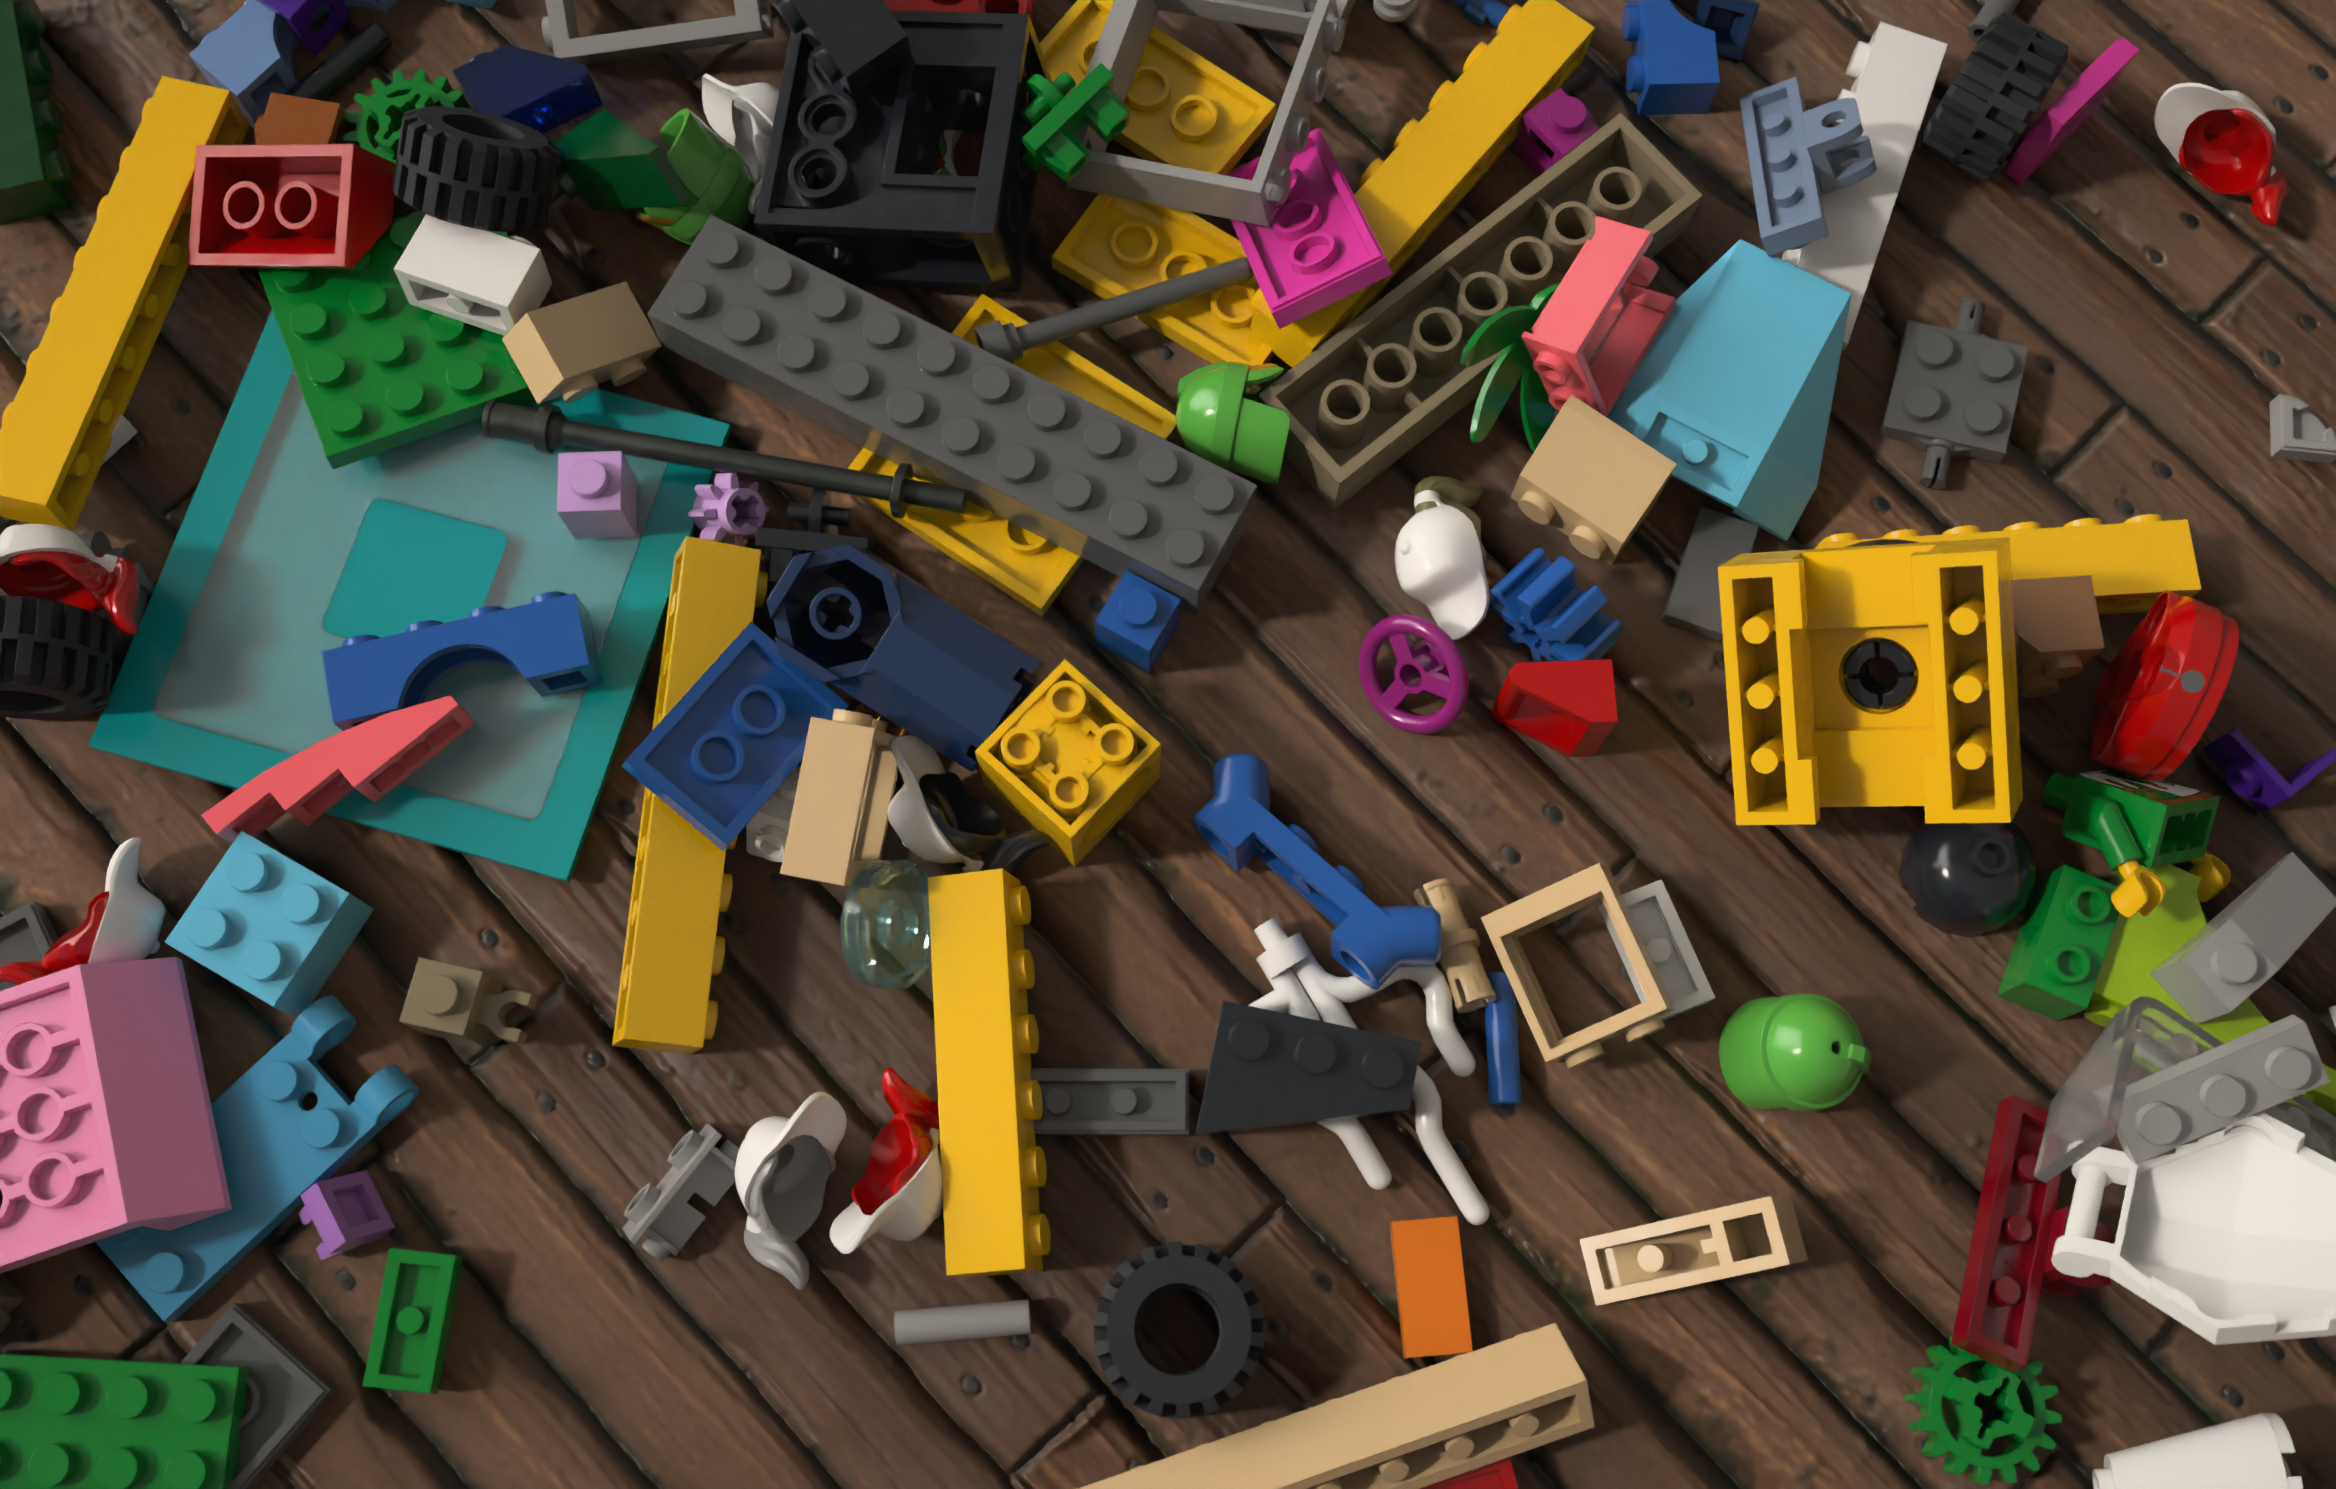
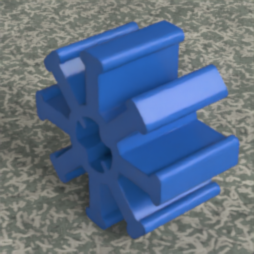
M1541 548L1531 551L1490 590L1493 595L1489 600L1488 611L1508 623L1501 630V634L1512 647H1515L1518 643H1525L1531 648L1532 662L1599 660L1616 644L1615 639L1623 633L1621 623L1600 611L1609 600L1598 586L1594 585L1590 590H1582L1576 583L1574 573L1577 569L1576 566L1563 556H1560L1554 563H1551L1545 551Z

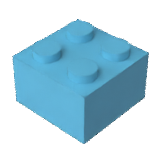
M241 830L164 943L269 1005L298 1017L311 1005L374 909L340 887Z

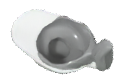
M704 74L702 76L704 113L713 130L745 157V164L750 168L752 181L756 185L749 196L748 210L752 215H756L779 89L767 82L732 86L709 74ZM813 171V173L809 176L807 180L808 188H811L815 179V171Z
M816 1092L809 1096L791 1118L771 1116L756 1122L747 1132L739 1148L734 1172L739 1197L748 1213L746 1229L744 1231V1242L748 1252L762 1265L782 1274L798 1290L804 1289L808 1283L809 1261L798 1247L796 1241L812 1226L821 1213L826 1182L836 1168L834 1154L847 1127V1118L843 1107L835 1098L825 1092Z

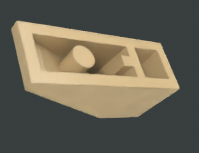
M1790 1194L1764 1197L1579 1239L1596 1306L1808 1261Z

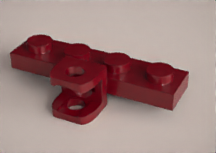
M2015 1095L1998 1103L1951 1345L2009 1372L2027 1368L2040 1294L2054 1299H2066L2078 1294V1285L2097 1289L2109 1285L2112 1281L2110 1277L2098 1274L2082 1278L2066 1275L2052 1265L2051 1258L2054 1244L2057 1238L2065 1234L2070 1211L2069 1207L2055 1211L2071 1122ZM2097 1221L2094 1239L2115 1244V1235L2106 1226Z

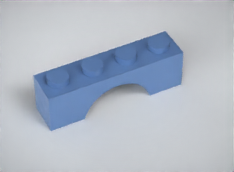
M246 0L244 6L217 30L208 33L200 45L189 54L212 87L230 90L242 113L255 124L261 114H265L271 92L284 94L298 82L294 71L293 59L299 38L286 19L256 0ZM343 0L346 7H366L384 13L398 1ZM328 4L320 6L314 12L310 25L321 16L329 13Z

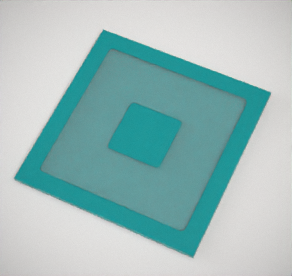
M271 310L138 626V632L133 638L109 695L108 707L103 710L88 746L94 750L237 790L271 767L325 738L342 732L341 729L333 724L321 651L342 647V643L346 639L355 636L375 635L382 638L404 633L407 626L420 621L435 620L447 623L468 618V614L471 611L481 607L501 606L508 609L530 604V600L533 597L546 592L558 591L568 595L576 593L590 613L603 683L541 697L522 674L509 667L491 663L462 667L437 683L428 694L424 703L451 695L470 714L476 723L375 804L358 790L354 789L324 813L339 819L570 883L668 609L674 555L686 536L693 537L697 528L694 519L688 517V512L692 510L694 501L698 496L694 488L696 485L712 484L717 471L624 455L637 477V536L575 539L557 513L558 453L600 452V450L565 444L553 454L540 453L536 451L534 445L484 437L481 425L482 418L333 470L325 456L274 313ZM596 389L586 397L572 403H565L561 396L538 404L535 399L520 404V406L538 409L543 404L556 405L562 409V413L571 421L726 447L732 430L731 425L725 422L601 389Z

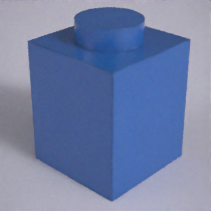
M1126 570L1095 620L1096 645L1150 674L1180 625L1181 599Z

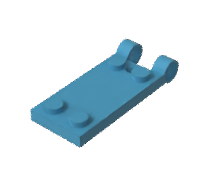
M334 995L322 997L308 1006L294 1021L292 1031L211 1104L232 1210L170 1231L139 1226L95 1241L164 1322L177 1321L303 1203L301 1194L316 1182L328 1180L391 1120L404 1112L418 1096L420 1089L397 1064H392L369 1078L358 1090L355 1101L352 1102L319 1066L317 1061L328 1051L340 1044L352 1032L357 1022L354 1016ZM314 1092L318 1098L317 1105L312 1110L306 1111L303 1107V1099L307 1094Z

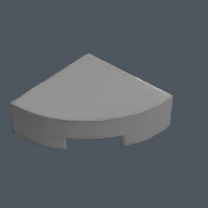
M2281 394L2269 403L2271 458L2329 464L2336 460V433L2332 428L2326 429L2323 423L2307 410L2308 404L2297 398Z

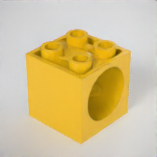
M1066 659L975 750L983 785L1033 830L1047 834L1051 840L1050 845L1074 867L1160 778L1161 744Z

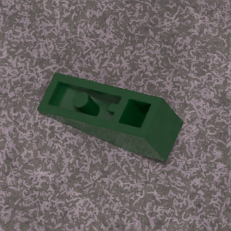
M602 109L553 142L560 149L555 183L570 201L578 197L593 210L678 206L691 199L660 147L605 109Z

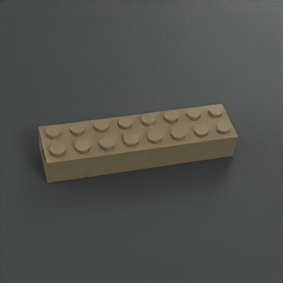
M1622 113L1618 114L1258 394V403L1283 410L1289 415L1290 427L1284 457L1334 511L1479 396L1490 369L1503 350L1473 366L1461 365L1460 360L1463 350L1471 336L1484 321L1495 313L1514 306H1529L1537 293L1556 283H1560L1587 239L1591 240L1594 236L1596 216L1651 231L1653 241L1645 254H1642V256L1651 259L1688 229L1703 195Z

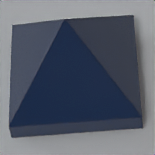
M1700 0L1693 23L1715 31L1717 55L1741 61L1760 2L1752 0Z

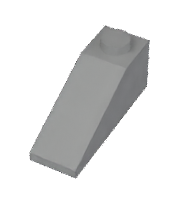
M2291 852L2155 968L2150 975L2196 1025L2230 1013L2280 970L2334 909L2336 897Z

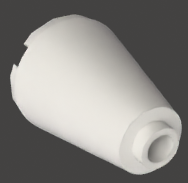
M2259 1413L2108 1453L2104 1456V1469H2093L2092 1472L2093 1489H2303L2301 1476H2291L2287 1461L2281 1456V1453L2296 1452L2288 1429L2277 1413Z

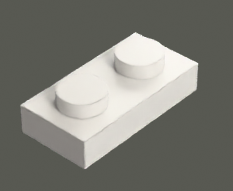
M1662 879L1622 894L1676 1009L1660 1016L1662 1021L1715 999V995ZM1602 903L1599 906V910L1640 1002H1646L1648 999Z

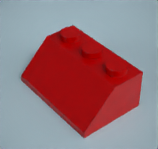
M355 144L197 145L187 265L194 268L352 269L392 224L394 207L392 184L395 163Z

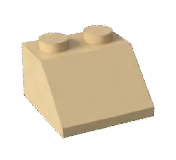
M1571 394L1520 473L1510 498L1518 502L1520 510L1531 520L1543 525L1549 523L1567 535L1570 543L1583 555L1593 559L1601 558L1612 565L1653 508L1677 463Z

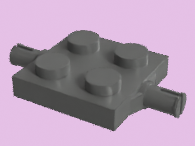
M1973 297L1963 298L1960 301L1955 328H1941L1908 320L1903 330L1879 436L1910 443L1922 452H1926L1922 475L1919 479L1920 485L1928 488L1933 476L1932 489L1936 490L1946 487V477L1951 458L1973 457L2000 463L2006 454L2029 347L1988 338L1980 334L1981 321L1986 308V303L1981 299H1977L1972 312Z

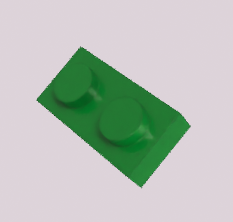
M389 1248L363 1386L438 1394L463 1262L462 1256Z

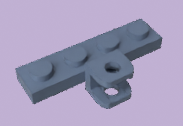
M1797 76L1740 97L1760 237L1768 257L1787 250L1802 248L1813 241L1829 236L1820 185L1823 193L1827 194L1862 181L1877 170L1870 139L1868 136L1862 135L1863 127L1856 99L1843 98L1806 111L1804 96ZM1844 119L1841 124L1826 128L1831 122ZM1858 158L1857 161L1848 166H1840L1848 159Z

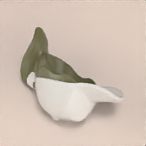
M1430 476L1422 479L1416 485L1414 490L1415 515L1402 527L1398 534L1395 546L1396 574L1403 591L1425 604L1437 625L1452 640H1459L1470 634L1480 625L1489 608V586L1484 570L1486 551L1480 538L1481 519L1475 512L1469 509L1480 501L1482 490L1479 487H1471L1451 477Z

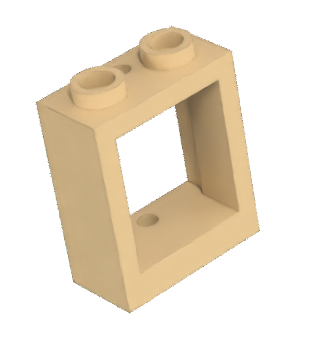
M834 709L832 720L811 717L780 874L842 886L867 889L876 888L889 822L888 806L894 796L899 771L890 746L891 742L898 737L886 733L888 722L873 719L871 715L842 709Z
M1601 863L1595 864L1481 917L1545 1062H1558L1564 1059L1568 1069L1577 1067L1605 1054L1600 1043L1624 1033L1628 1043L1663 1029L1665 1025L1660 1016L1676 1010L1610 868ZM1602 900L1648 1001L1563 1038L1519 941V937Z

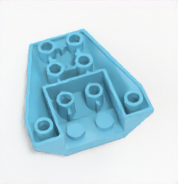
M1740 239L1676 300L1675 308L1607 418L1677 463L1670 477L1733 508L1731 514L1749 523L1758 525L1759 528L1787 541L1818 484L1852 293L1777 256L1772 255L1768 257L1766 251Z

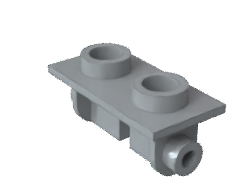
M709 1123L704 1126L699 1134L693 1129L686 1133L670 1153L667 1162L673 1166L655 1187L651 1183L646 1184L627 1206L624 1216L629 1221L622 1229L629 1241L635 1244L645 1233L649 1237L642 1244V1247L653 1257L663 1262L670 1252L677 1255L706 1218L687 1201L696 1192L715 1207L735 1181L734 1172L739 1147L727 1139L720 1148H717L715 1144L722 1135Z

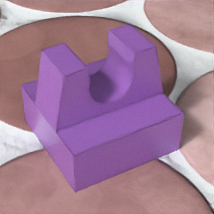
M367 1170L316 1182L300 1195L305 1206L298 1214L304 1225L314 1223L323 1241L316 1248L321 1260L335 1257L364 1244L378 1241L395 1228Z

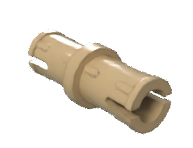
M1442 878L1428 882L1423 885L1424 890L1423 888H1417L1413 894L1418 905H1432L1440 913L1442 956L1437 962H1440L1443 972H1445L1456 1009L1459 1013H1465L1487 1006L1486 1002L1491 1003L1497 997L1492 989L1489 978H1487L1477 949L1481 944L1476 929L1469 928L1464 918L1452 879Z

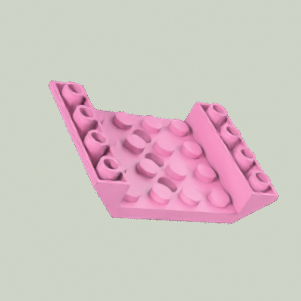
M167 957L79 964L0 991V1189L3 1195V1202L0 1207V1274L139 1226L170 1231L232 1210L182 959Z

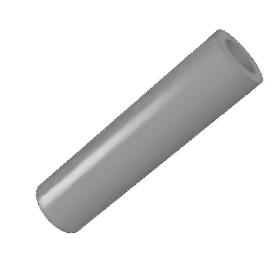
M1029 1299L895 1311L894 1328L896 1344L906 1345L1031 1334Z

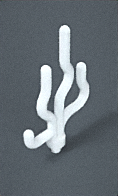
M1276 917L1266 921L1254 930L1266 950L1256 960L1274 990L1248 1006L1280 1013L1288 1012L1290 1015L1321 1021V1016L1324 1022L1358 1029L1342 1002H1356L1376 994L1396 981L1410 979L1417 982L1426 996L1427 1026L1450 1069L1460 1077L1469 1076L1474 1072L1476 1067L1474 1056L1453 1022V1001L1450 987L1445 975L1435 964L1433 967H1398L1380 988L1376 990L1363 984L1354 975L1350 977H1336L1326 972L1317 962L1301 933L1294 934L1288 938ZM1417 1065L1412 1098L1415 1102L1416 1133L1421 1145L1465 1219L1472 1225L1484 1224L1490 1215L1489 1207L1444 1133L1442 1126V1100L1434 1081ZM1357 1118L1317 1122L1338 1135L1371 1188L1382 1190L1390 1185L1392 1180L1391 1171L1366 1129Z

